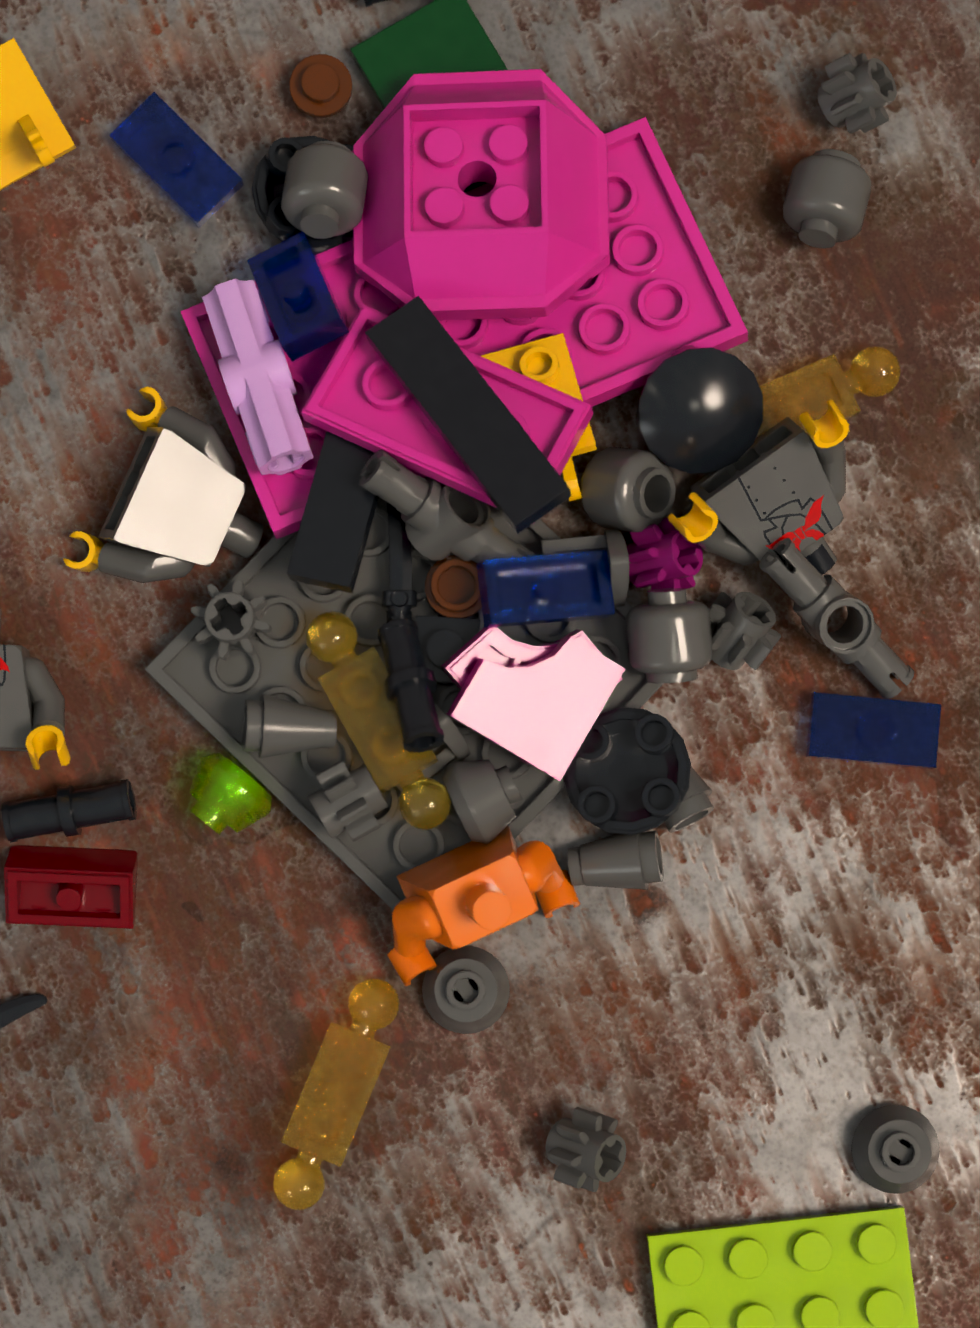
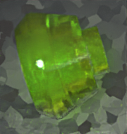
M219 752L205 755L201 758L189 794L198 800L190 810L194 815L219 835L227 826L238 833L269 815L271 812L272 796L258 782Z

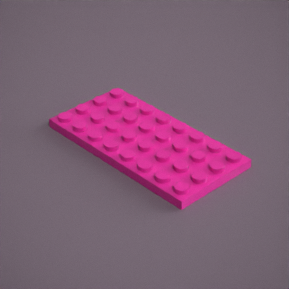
M646 117L605 134L607 136L610 265L593 279L589 278L570 298L547 317L438 320L459 347L481 356L563 333L583 402L593 407L645 385L647 378L665 359L671 357L678 348L693 345L698 348L713 347L726 351L748 341V331ZM486 183L465 193L470 196L480 197L488 194L494 186ZM354 239L254 280L257 290L259 289L274 340L279 339L297 390V394L293 395L314 457L305 462L300 469L283 475H261L245 434L246 429L241 414L236 415L218 365V359H221L222 356L204 302L180 311L276 540L299 531L327 432L304 421L301 414L302 409L362 304L388 316L400 309L376 286L373 287L356 273L354 267ZM409 469L410 471H412V472L415 473L416 475L421 476L422 478L427 477V476H425V475H423V474H420V473H418V472H416V471H414V470H412V469Z

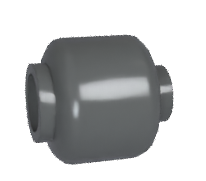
M318 141L297 150L287 164L281 200V208L285 218L298 230L317 239H327L352 231L360 223L364 209L368 173L364 162L349 148L333 141Z
M835 149L816 151L812 156L801 159L792 169L783 204V218L789 227L798 233L799 239L812 247L830 248L835 243L851 240L861 231L871 194V179L865 170L861 168L858 159L851 154Z
M608 447L596 453L586 465L581 478L580 492L583 509L591 521L603 528L642 532L647 526L652 524L658 526L673 506L676 488L670 468L652 451Z
M663 588L647 591L648 603L638 604L631 608L626 617L630 665L635 670L646 673V682L679 683L698 679V670L707 666L713 656L709 608L699 601L687 600L685 588Z

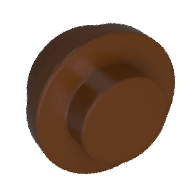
M316 54L306 57L296 65L290 77L289 87L293 102L303 113L312 117L326 118L336 115L345 108L352 95V79L349 70L339 59L330 55Z
M449 555L443 560H438L430 568L425 580V593L429 604L438 614L449 618H468L476 614L485 604L489 593V581L485 570L479 563H475L472 560L462 561L455 555Z

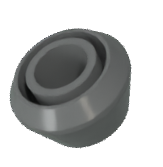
M490 759L452 762L448 765L442 779L465 832L468 833L472 842L490 843L516 817L511 805L522 801V797L507 765L494 770Z
M473 946L449 949L434 959L437 967L426 971L422 986L424 1004L431 1017L443 1028L461 1034L477 1033L492 1026L505 1011L510 994L507 973L498 959L491 953ZM469 979H473L477 983V990H474L471 986ZM454 991H458L463 998L462 1002L455 998Z
M902 1105L883 1106L867 1114L858 1124L851 1145L853 1163L859 1175L877 1190L892 1194L910 1192L923 1185L933 1174L940 1152L936 1131L929 1120L920 1112ZM904 1139L908 1141L910 1146L905 1147L899 1140ZM893 1155L899 1159V1163H893L889 1156Z

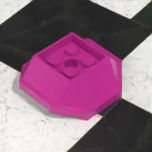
M541 69L413 74L353 145V153L364 162L368 173L362 219L354 228L355 271L373 287L376 286L400 308L419 295L437 320L547 317L570 298L589 278L593 279L610 265L607 136ZM476 182H486L494 186L488 194L480 197L464 193V190L469 185Z

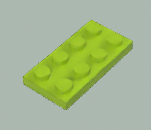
M901 1205L646 1234L657 1328H919L905 1209Z

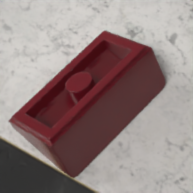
M12 846L4 866L6 923L133 929L135 924L138 853L134 850Z

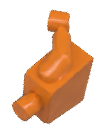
M507 826L490 843L468 842L396 876L405 899L401 900L392 912L394 948L387 956L404 985L409 986L414 977L426 970L430 971L437 967L436 962L426 947V940L432 939L448 948L458 949L534 914L538 910L536 897L545 918L553 917L552 912L567 905H573L574 908L578 907L580 902L571 883L568 871L561 869L550 847L544 842L534 840L525 842L518 848L510 828Z

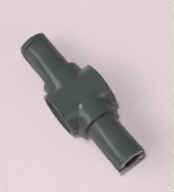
M383 450L374 453L364 465L360 474L362 478L359 479V486L379 496L401 512V518L405 522L408 539L423 556L431 560H443L453 554L462 561L472 560L495 574L510 587H517L530 574L534 564L532 560L535 559L534 552L516 543L494 527V520L490 517V508L487 503L445 484L442 485L429 477L424 479L416 475Z
M790 538L776 543L772 548L785 561V564L783 565L776 557L774 558L767 552L761 559L759 567L794 601L793 610L801 618L806 632L831 649L843 663H853L884 699H890L898 695L902 690L890 678V673L907 686L913 679L915 672L880 637L882 630L875 623L874 615L868 605L845 591L831 575H822L795 547L794 542ZM847 606L848 615L846 622L837 631L828 633V617L837 608Z

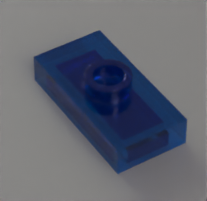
M155 92L110 134L111 140L199 228L244 186L242 178Z
M300 232L247 260L280 343L291 361L349 333L315 250L304 232Z
M607 550L489 559L476 564L484 628L607 618L615 614Z
M814 692L811 697L806 757L934 769L937 762L941 704Z

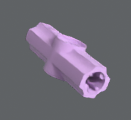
M232 279L215 285L213 290L203 296L202 299L222 356L221 359H218L222 378L236 415L241 414L254 461L261 475H283L300 469L305 462L314 457L293 395L297 394V390L279 339L274 340L269 326L270 321L259 289L257 290L254 280L242 281Z

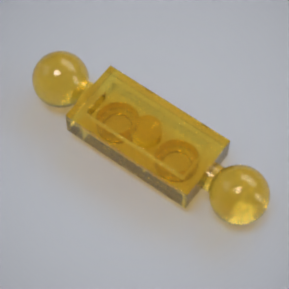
M872 346L861 350L852 360L850 369L844 372L836 355L832 354L759 386L763 394V422L756 439L787 416L798 424L809 437L807 430L799 420V415L807 411L812 420L820 419L828 410L826 401L829 399L834 401L846 420L857 416L861 410L854 395L860 392L866 396L880 397L891 392L898 384L900 378L899 361L888 349Z
M335 611L319 614L310 622L307 628V646L316 658L332 663L335 668L320 676L318 680L370 774L382 793L398 784L403 791L399 799V808L402 817L409 825L422 830L438 827L446 820L450 813L451 800L443 784L435 779L425 778L422 773L426 768L439 762L433 750L413 753L404 749L402 743L403 736L395 703L387 699L384 682L388 677L387 668L375 647L357 656L354 651L357 644V630L352 620L346 615Z
M370 978L363 980L351 991L348 1009L353 1022L350 1028L333 1021L330 1023L281 1142L299 1150L296 1158L286 1161L278 1168L273 1180L274 1193L277 1199L287 1208L304 1210L312 1207L320 1200L325 1188L324 1176L320 1169L322 1161L324 1160L341 1167L391 1048L390 1045L374 1039L375 1033L378 1029L385 1028L391 1024L399 1011V997L396 990L391 984L382 979Z

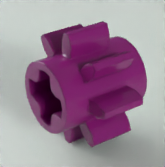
M667 517L658 526L652 524L647 526L642 532H630L634 542L627 546L629 580L636 588L651 586V590L663 588L689 589L695 587L696 583L693 575H696L702 567V548L697 543L688 541L678 530H675V527L669 522Z

